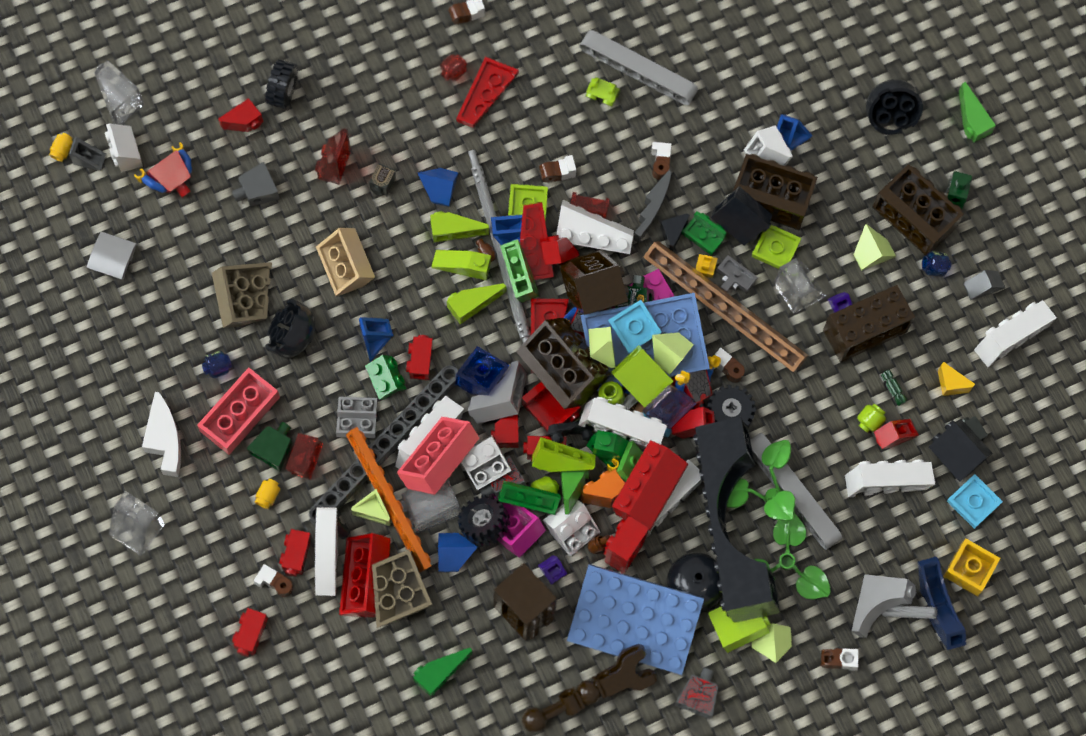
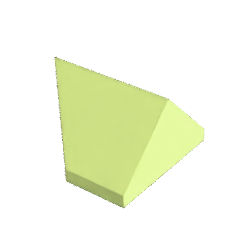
M865 224L854 252V257L861 271L896 257L888 240Z
M611 327L588 329L590 357L610 368H615Z
M679 332L652 335L654 361L670 375L694 344Z
M377 489L352 506L351 511L354 516L388 526L391 524L389 514Z
M771 624L768 626L770 633L751 643L752 649L757 650L777 663L792 647L791 628L789 626Z

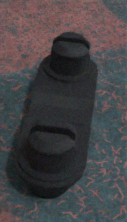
M580 421L558 423L549 426L547 436L551 437L552 441L562 443L564 440L563 434L565 433L570 435L581 434L582 440L589 441L593 436L594 428L588 424L585 427L579 426Z

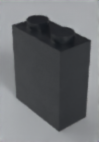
M739 186L714 208L711 218L745 246L748 242L755 241L760 232H765L769 229L772 214Z
M962 419L956 422L954 420L950 421L944 427L946 431L943 434L939 432L931 439L933 443L929 446L931 451L959 482L967 478L993 454Z

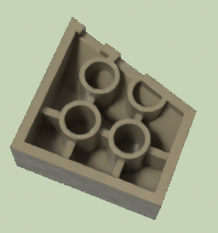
M272 262L223 266L212 272L223 328L243 326L267 319L268 286L271 280L269 274L270 269H272Z
M409 549L372 565L377 628L433 606Z

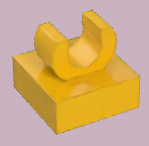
M699 254L696 270L706 277L713 278L717 258Z

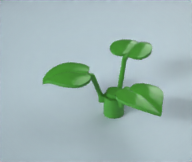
M788 440L778 441L769 445L762 454V463L765 466H770L769 470L775 489H769L766 492V496L748 488L749 483L747 480L740 479L729 497L727 507L738 508L748 500V493H753L766 502L764 511L770 518L781 521L794 520L795 496L790 491H781L774 473V467L781 469L790 459L791 444Z
M795 512L793 521L778 520L773 530V537L777 544H786V553L780 556L779 564L770 570L774 572L780 567L784 570L794 569L801 576L796 581L797 592L806 599L828 597L830 595V584L825 573L816 566H808L805 568L804 573H802L795 565V557L789 551L790 545L798 546L805 540L806 529ZM754 559L756 561L766 563L770 568L769 563L763 559Z

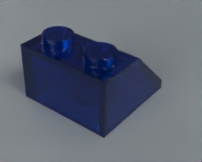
M477 346L456 373L455 385L473 395H489L509 368V364Z

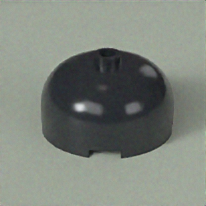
M893 79L878 84L870 92L866 101V114L869 122L876 131L885 135L902 134L900 130L908 129L911 126L914 127L919 122L923 113V103L918 91L913 85L903 80ZM892 116L894 124L900 128L890 130L882 127L880 124L889 123Z
M294 299L288 300L287 306L283 310L279 309L266 335L270 336L269 343L265 345L266 349L284 358H291L303 352L311 343L315 331V317L309 307ZM279 323H281V324H283V325L289 327V330H287V329H285V328H281V327H279V326H277V325H278Z
M693 552L681 556L672 564L667 575L666 587L704 597L700 613L713 609L723 597L722 592H719L717 584L720 576L719 573H716L714 562L717 560L712 556Z

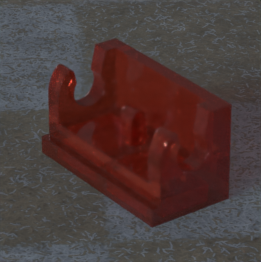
M577 192L572 193L570 204L584 208L586 211L606 219L610 198L601 200L579 196L576 194Z
M298 433L285 469L292 472V475L310 480L323 446L322 442L316 437Z

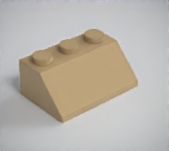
M338 228L316 246L335 296L364 287L375 278L355 228Z

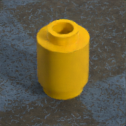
M62 133V135L57 134L49 149V156L59 162H63L70 152L73 138L66 133Z
M268 479V481L263 480L255 496L256 500L254 503L265 509L273 506L281 490L278 487L279 483L272 479Z

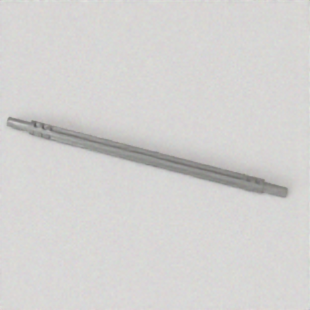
M471 150L468 152L472 164L471 171L486 222L489 224V233L502 278L506 285V292L519 337L524 343L531 336L522 303L515 298L500 244L493 237L491 217H496L482 166L479 165L476 151Z

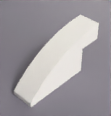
M155 392L142 448L146 453L164 456L161 466L163 475L179 477L181 446L177 426L163 397L159 392Z
M317 507L315 595L335 596L338 560L337 508Z

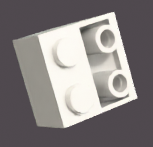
M106 124L108 131L105 132V136L109 143V150L115 167L119 166L121 172L143 167L131 126Z
M776 125L757 131L744 149L746 154H755L765 160H774L783 166H786L793 157Z
M493 436L474 445L461 462L477 490L511 471Z
M577 500L569 514H565L564 504L557 508L555 515L550 514L543 520L551 535L569 556H572L591 539L601 533L585 505Z

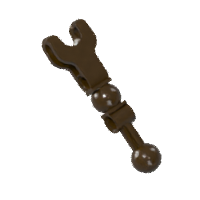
M636 644L622 650L617 657V662L613 666L593 676V681H582L577 686V689L573 686L562 691L558 696L560 701L542 710L536 707L526 710L522 717L523 727L529 732L538 733L546 727L547 720L563 712H566L567 715H574L585 709L584 705L589 706L598 702L600 697L605 699V697L612 696L626 688L642 691L656 683L658 677L652 669L635 670L637 663L646 656L644 646Z

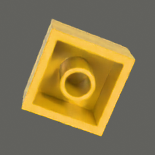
M965 538L943 577L978 596L985 588L1001 558Z

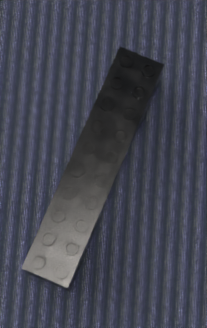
M741 416L695 427L694 441L696 446L699 447V452L696 455L698 463H701L702 470H699L700 478L705 484L702 492L704 499H707L708 506H705L706 515L711 521L708 529L710 536H713L714 543H711L712 552L717 558L714 566L716 573H719L720 576L717 584L719 592L723 594V599L720 600L721 608L734 623L781 613L774 574L766 563L753 560L739 552L731 544L726 529V509L729 497L742 476L755 466L749 430Z

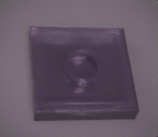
M669 384L643 409V412L650 418L662 420V424L667 425V428L670 429L697 403L693 398Z

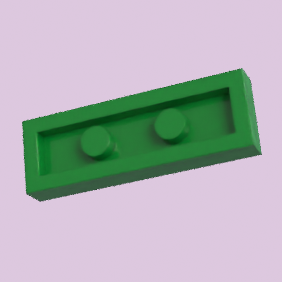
M508 481L503 482L498 496V501L553 515H555L561 499L560 494Z

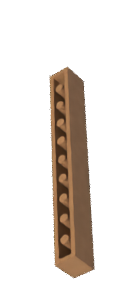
M660 241L654 242L643 258L689 293H695V297L792 372L798 371L809 356Z

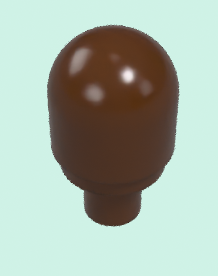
M482 238L476 241L479 247L478 252L491 255V262L496 259V252L489 243H485Z
M610 535L604 537L596 536L591 539L587 544L589 552L598 554L605 550Z

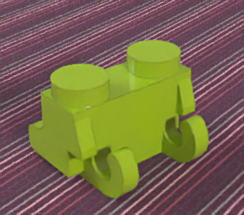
M595 77L592 78L588 86L586 97L596 100L598 97L603 99V104L613 107L620 89L615 84Z

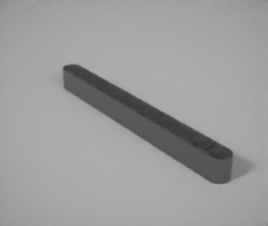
M451 365L445 366L368 447L373 450L378 465L381 466L398 448L399 444L409 436L411 430L421 423L426 413H431L436 401H441L457 385L459 376L456 367ZM449 373L455 376L451 380L445 378ZM435 387H439L442 389V391L440 393H434L432 392V389ZM421 401H427L429 405L426 407H421L419 403ZM408 415L416 416L413 421H408L406 417ZM397 428L403 430L400 435H395L393 431ZM383 442L390 444L387 449L380 448ZM359 459L311 507L309 518L314 526H316V519L313 516L316 514L317 507L337 508L338 511L367 481L369 477ZM357 470L364 472L360 477H355L353 473ZM344 484L350 485L347 491L340 490V487ZM331 498L337 500L334 505H328L327 501Z

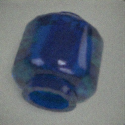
M929 252L922 259V269L929 276L943 277L951 269V260H949L946 253Z
M222 351L206 355L204 357L205 363H202L205 375L209 374L211 378L227 375L229 368H232L228 354H224Z

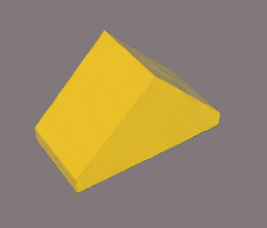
M945 362L938 369L943 396L969 393L975 385Z

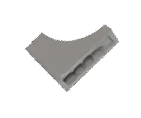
M519 360L511 363L507 374L498 384L488 391L471 398L468 412L477 424L519 414L527 375Z
M864 575L852 631L859 637L867 638L872 624L883 612L898 605L912 604V599L916 595L915 585L910 580L903 578Z

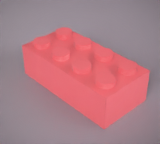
M248 367L198 423L199 431L230 455L279 400V392Z
M441 417L398 470L397 474L407 489L435 495L463 461L468 452L474 447L475 443L479 440V436L469 421Z

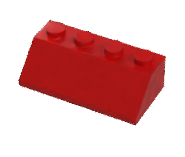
M650 440L612 505L615 514L625 520L628 516H631L651 531L685 472L688 463L669 448Z
M375 533L347 538L339 615L376 617L372 565L389 558L391 538Z

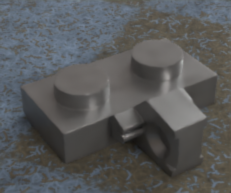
M729 255L716 269L718 273L724 276L722 278L724 283L720 288L726 293L731 288L736 290L737 287L747 293L758 279L755 274Z

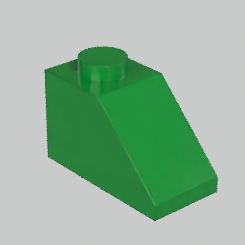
M597 430L592 454L602 458L621 461L627 444L630 441L618 434Z

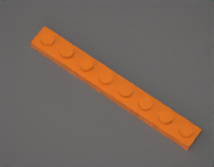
M358 427L350 430L346 436L374 489H377L406 549L410 550L419 573L431 567V559L423 551L421 540L418 535L414 534L412 523L409 518L405 517L402 504L399 500H396L391 484L387 483L384 478L382 467L376 463L373 450L368 448L364 433L359 431Z

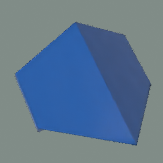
M781 114L777 129L782 134L783 140L790 151L812 137V134L799 119Z
M443 168L419 172V178L431 203L449 207L459 172Z
M522 215L491 217L493 237L500 245L517 239L520 242Z
M359 318L360 329L370 362L393 337L389 319Z
M438 533L439 572H458L477 549V546L459 533Z

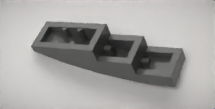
M670 170L645 198L647 207L640 214L639 222L642 224L634 232L633 240L637 243H640L650 230L661 210L672 172Z

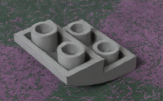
M100 232L86 268L124 279L137 243Z
M339 397L336 437H347L346 434L350 430L358 427L359 431H362L366 438H375L377 398Z

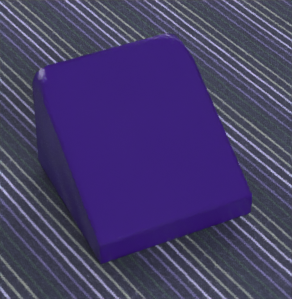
M846 292L828 298L834 313L852 305L850 296Z
M555 555L538 565L551 585L567 574L559 558Z

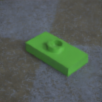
M634 441L628 442L617 468V473L625 482L643 453Z

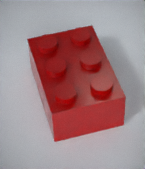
M628 516L626 520L622 519L616 528L615 537L611 535L606 543V551L604 552V562L622 574H625L643 547L649 530L648 527L631 516Z

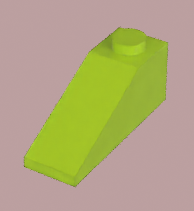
M439 211L430 215L433 242L489 235V224L449 212Z
M436 250L432 268L487 281L491 265V255L474 251Z
M503 283L462 290L459 293L455 292L448 297L447 308L461 325L506 293V285Z
M541 437L532 455V466L548 472L594 470L596 455Z

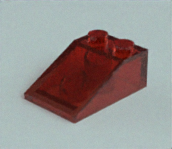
M342 129L328 139L327 145H323L321 155L323 156L321 161H317L315 167L318 179L340 185L351 154L348 129Z

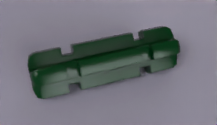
M886 370L881 374L883 381H886V386L892 396L895 397L897 405L905 404L907 402L905 394H902L903 391L897 380L893 379L894 375L891 370Z

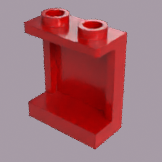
M542 382L532 388L521 399V404L547 432L550 425L574 422L580 417V406L564 409Z

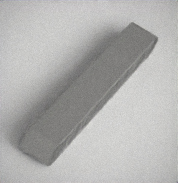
M593 30L588 31L579 45L580 49L586 54L684 105H689L698 91V87L693 82Z
M759 433L751 439L753 457L774 485L769 470L770 466H765L762 463L763 451L771 443L763 433ZM787 464L781 469L774 467V473L781 491H790L795 496L794 512L818 543L827 550L842 539L840 531Z

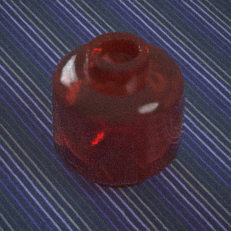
M450 54L440 64L442 70L440 74L447 81H458L467 72V62L459 54Z

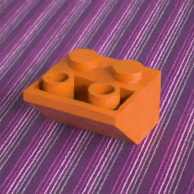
M615 469L611 472L607 470L599 476L600 479L596 482L590 481L585 484L582 490L581 501L586 504L611 508L625 484Z

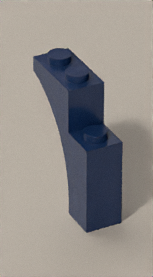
M937 556L918 561L920 593L929 607L937 609V617L930 619L932 626L947 650L965 646L966 631L949 598L940 561Z

